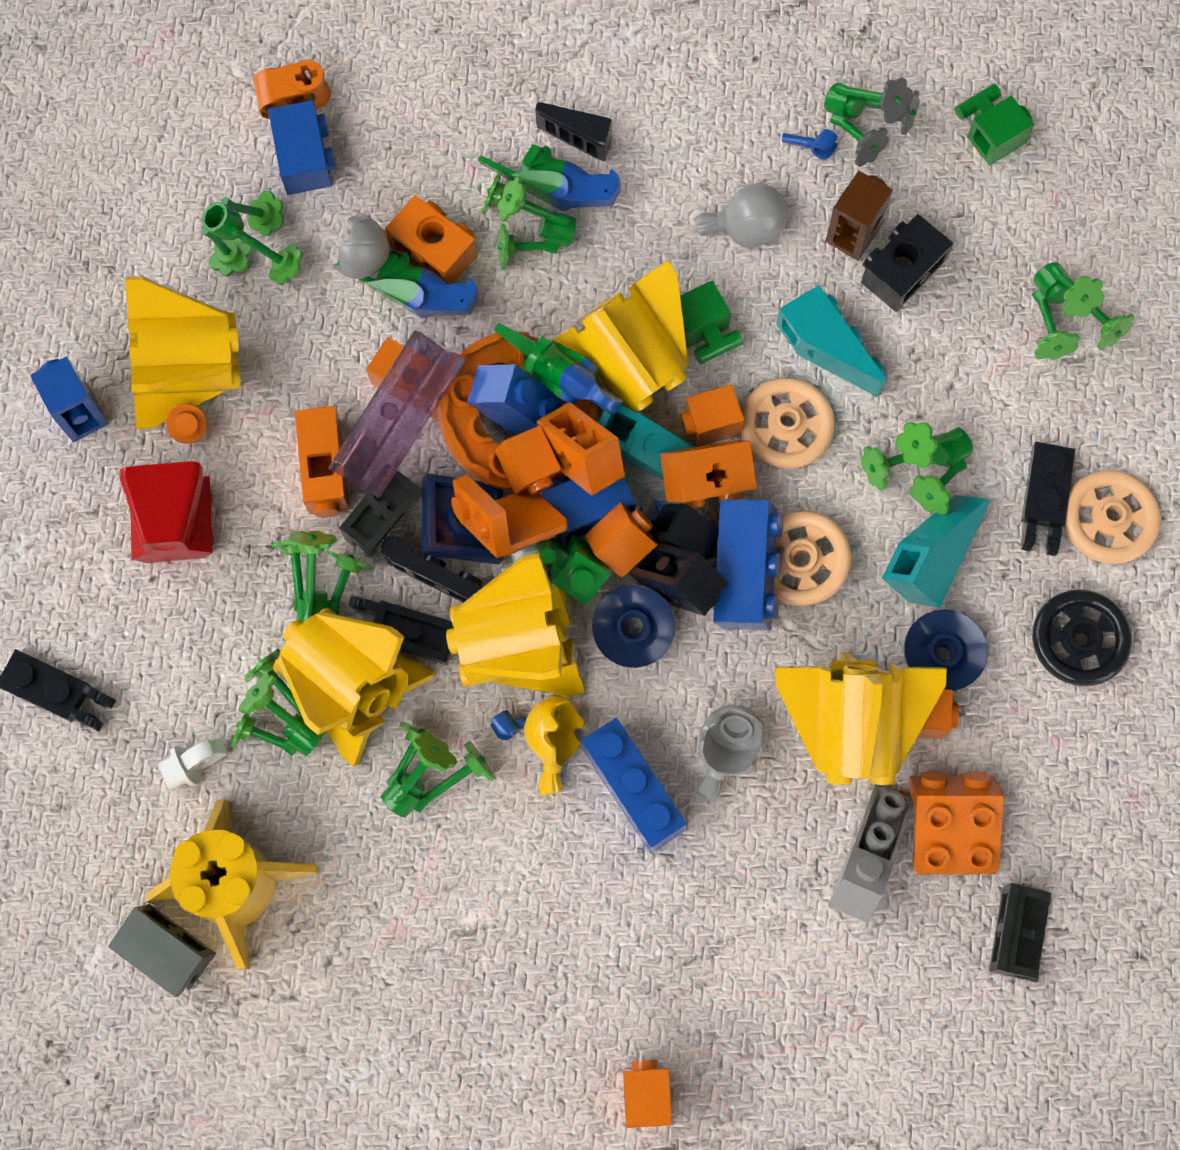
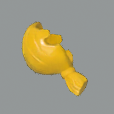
M556 695L540 701L528 714L523 728L528 746L544 762L543 773L539 781L541 795L562 791L563 784L559 774L561 767L579 748L580 741L575 736L574 731L585 726V721L576 712L572 700L565 696Z

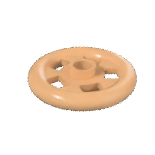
M777 378L761 384L751 392L741 409L745 420L743 430L741 431L743 440L751 441L752 454L756 458L776 468L794 469L809 465L825 453L834 436L835 417L830 402L818 388L800 379ZM788 394L790 403L774 406L772 396ZM806 402H809L817 412V415L810 419H807L805 412L799 407ZM757 413L769 414L767 429L756 428L755 420ZM789 416L794 419L795 424L789 427L784 426L780 419ZM806 430H809L816 435V438L806 448L797 440L804 435ZM772 437L781 442L788 443L785 453L768 447Z
M1103 470L1083 477L1070 489L1064 528L1072 544L1085 556L1102 563L1121 564L1139 558L1154 544L1160 529V509L1153 493L1136 477L1120 471ZM1110 486L1113 496L1098 500L1094 489ZM1130 494L1136 498L1141 506V509L1135 513L1132 512L1130 506L1123 500ZM1080 507L1092 508V523L1080 522ZM1106 511H1116L1119 515V520H1110L1106 515ZM1132 523L1142 530L1133 542L1124 536V533ZM1097 531L1102 535L1113 537L1111 547H1105L1094 542Z
M797 511L783 515V533L781 537H776V548H783L784 550L782 553L779 578H774L773 594L778 595L780 602L792 606H811L821 603L833 596L847 579L852 560L849 541L843 530L833 520L822 514L810 511ZM806 527L807 538L790 541L789 530ZM827 537L832 543L834 551L823 556L816 542ZM807 554L810 556V561L805 566H799L795 563L797 556ZM824 566L831 574L822 584L818 585L811 577L816 575L821 567ZM786 573L796 579H801L797 590L781 584Z

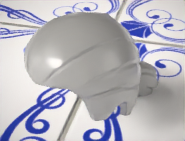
M755 183L739 190L732 197L724 212H718L717 214L701 213L695 217V223L702 236H709L719 229H725L734 242L742 247L752 248L759 243H770L779 236L788 222L789 208L784 197L774 187L764 183Z
M357 213L347 220L351 230L349 236L343 241L338 250L341 266L334 264V267L341 274L354 279L365 278L375 274L384 266L390 255L389 241L382 227L371 217Z
M741 705L721 707L712 712L701 727L698 750L700 758L708 769L706 775L698 784L696 794L709 801L715 802L720 796L722 781H724L725 776L748 773L755 767L759 756L765 750V728L758 716L749 708Z

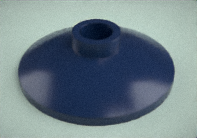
M641 585L622 586L609 592L598 604L592 621L593 637L602 654L613 663L629 668L647 666L660 659L669 649L675 633L674 615L668 602L653 589ZM632 618H637L642 622V630L638 634H631L627 629V623Z
M935 610L921 616L910 627L904 642V657L908 667H945L947 673L946 687L944 689L957 691L971 685L981 675L987 663L988 646L981 628L970 617L954 610ZM946 648L950 652V659H939L936 649Z

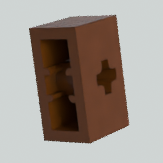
M858 170L833 207L825 242L859 261L883 225L893 190L887 187L886 183L879 177L874 175L868 176Z

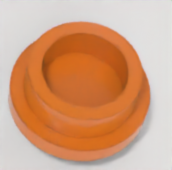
M189 403L180 404L174 407L167 416V431L174 440L180 443H194L205 434L207 418L198 406Z

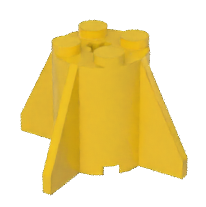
M669 260L629 285L628 290L631 294L624 298L618 292L608 300H603L599 303L598 307L583 317L584 320L581 323L584 327L580 330L573 324L569 329L553 339V341L583 355L593 362L598 368L596 375L600 383L624 400L623 406L635 412H639L654 401L652 394L664 386L669 391L687 378L684 369L689 364L678 275Z
M143 276L125 277L128 328L130 333L131 390L134 395L136 429L154 428L166 422L169 412L177 405L189 403L197 406L225 391L240 389V372L237 358L239 345L235 312L222 311Z
M540 553L523 556L464 603L450 607V617L454 628L447 629L446 631L447 644L451 654L458 653L461 662L459 664V674L464 687L492 682L569 697L585 693V686L574 656L573 638L567 639L566 626L570 625V620L566 608V592L552 584V579H548Z
M330 608L322 609L304 622L295 620L286 628L283 634V639L286 643L273 666L274 672L288 683L305 724L317 735L327 731L341 757L353 767L360 763L370 732L378 728L385 721L380 715L388 705L395 710L401 702L404 693L431 681L435 674L424 664L398 654L404 636L393 627L339 616Z
M841 652V660L831 661L830 670L823 663L818 666H775L774 683L815 768L819 772L827 774L826 781L828 783L848 785L852 783L853 778H869V782L873 784L891 785L895 783V774L899 773L901 765L946 687L947 669L945 667H900L890 664L889 671L878 670V661L857 660L849 652Z
M226 799L216 800L205 830L192 835L187 841L181 842L176 847L170 866V877L146 893V899L150 904L177 900L184 910L217 924L237 970L241 971L249 969L244 925L256 921L267 908L269 902L271 903L275 895L276 882L318 875V867L315 864L270 862L258 848L239 835L232 833L229 804Z

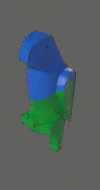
M532 144L522 161L519 172H515L481 155L477 159L480 164L496 173L501 171L502 177L509 181H513L517 176L522 178V184L525 185L526 192L560 211L579 207L613 206L620 193L621 181L614 170L610 169L609 174L589 175L576 164L554 159L552 151L547 145L542 148Z
M395 251L390 252L384 266L379 270L377 280L369 276L358 279L374 291L420 318L439 315H471L479 301V289L470 278H467V283L447 284L435 272L413 266L411 257L406 252L402 254Z
M498 323L494 328L495 332L527 357L523 362L524 366L522 368L533 374L536 379L563 401L571 402L572 404L579 400L592 401L613 417L623 404L624 400L600 383L596 375L597 366L583 355L545 337L540 336L537 342L501 323Z

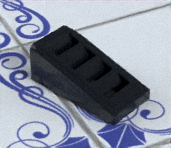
M537 102L535 108L537 128L598 160L606 161L612 140L611 118Z

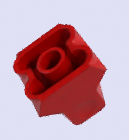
M186 461L122 467L119 470L120 482L130 509L131 560L143 563L202 559L213 553L214 535L211 520L213 498L210 491V476H203V467L199 462Z

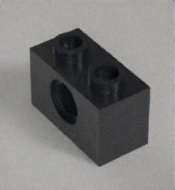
M919 214L908 224L904 221L899 223L888 238L890 242L882 250L878 247L875 248L862 265L865 271L861 284L895 312L947 261L954 244ZM906 257L912 264L903 265L896 258Z
M656 541L657 546L633 567L628 574L641 586L651 588L659 593L669 605L706 616L709 610L718 602L728 582L699 553Z

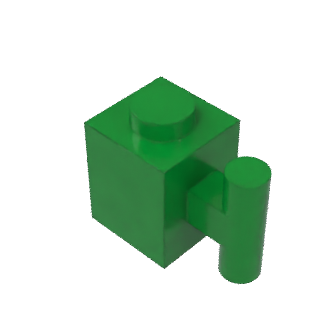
M996 84L988 86L954 108L960 120L972 114L976 116L973 119L967 138L989 166L1026 144L1035 125L1028 109L1023 105H1019L1012 95L994 106L992 102L1001 97V91Z
M713 280L680 295L686 347L689 348L702 341L706 344L694 350L695 358L700 365L743 344L742 337L737 330L724 336L721 333L729 329L731 312Z
M574 534L564 547L554 541L553 538L537 542L543 563L550 564L552 584H555V586L585 606L611 574L609 567L594 555L590 545Z

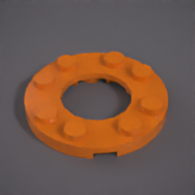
M518 332L532 339L535 342H537V340L539 339L536 337L529 336L530 333ZM496 333L471 344L456 358L448 369L438 395V422L447 448L455 460L469 474L487 485L514 492L495 452L500 444L495 442L484 429L479 411L467 403L478 365L516 364L523 369V362L527 357ZM523 369L525 372H527L529 375H531L533 378H535V377L533 376V374H531V373H529L528 371H526L525 369ZM579 400L573 404L598 423V408L595 403L588 400ZM560 471L551 481L566 477V475Z

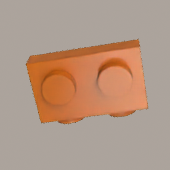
M468 475L452 480L455 497L452 498L451 503L456 517L496 558L512 555L529 545L549 540L568 528L567 519L538 493L531 495L529 490H525L518 494L513 493L494 500Z
M927 771L922 773L921 776H910L909 793L915 806L914 870L918 874H995L999 870L1004 800V795L995 777L980 771L966 772L964 776H947L938 771Z

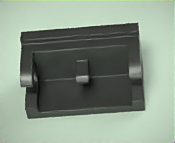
M390 466L340 525L339 529L345 541L353 547L355 544L358 545L365 555L371 558L376 553V548L413 503H417L420 500L423 489Z
M1010 883L1002 888L989 972L1035 983L1038 982L1041 953L1052 893Z
M151 904L134 907L108 945L111 950L175 998L179 997L185 988L190 990L209 962L217 954Z

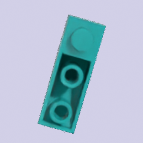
M818 285L779 308L776 325L799 356L876 397L882 394L887 380L885 378V368L878 358H871L865 350L860 332L855 326H848L841 316L840 305L833 295H826L821 286Z
M621 405L614 417L604 411L598 421L600 425L618 437L623 461L663 480L660 453L693 447L652 420ZM711 472L706 473V478L712 477Z
M955 495L948 502L950 509L946 514L941 515L935 512L899 542L882 579L907 602L940 608L990 504L988 499Z

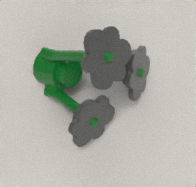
M905 78L887 81L883 93L853 88L839 82L831 86L825 97L824 108L827 112L833 114L830 119L832 124L842 127L858 141L855 152L857 155L855 164L858 167L865 165L867 162H873L877 158L878 153L887 146L889 138L886 136L888 130L882 127L878 131L874 129L863 134L847 120L859 117L865 105L876 107L884 111L886 123L893 124L897 120L902 122L901 134L906 135L913 126L919 108V91L915 90L913 92L911 88L907 87V80Z

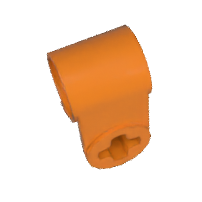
M303 60L291 65L264 69L253 77L259 112L265 119H269L268 109L313 100L310 95L312 92L316 98L313 100L316 110L324 107L331 97L330 88L324 80V72L315 61ZM306 70L309 71L311 77L307 78L305 73Z

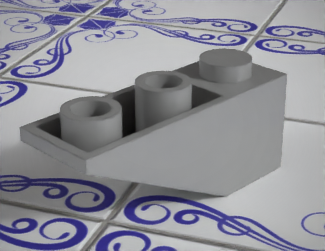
M874 785L828 906L867 923L870 921L884 895L914 805L911 796L885 785Z

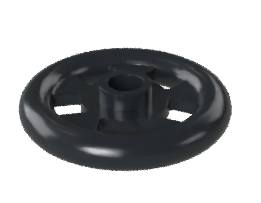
M1077 589L1062 592L1049 599L1041 607L1034 620L1032 641L1040 663L1055 678L1071 685L1094 686L1107 682L1123 669L1131 653L1132 633L1125 614L1112 600L1094 591ZM1084 606L1093 608L1101 613L1097 623L1089 618L1081 617ZM1061 611L1071 619L1065 624L1062 631L1051 624ZM1102 631L1114 632V649L1102 647ZM1075 633H1083L1087 637V644H1078L1074 639ZM1058 641H1061L1064 650L1070 655L1062 661L1051 648V645ZM1095 655L1099 667L1083 670L1080 659L1090 658Z

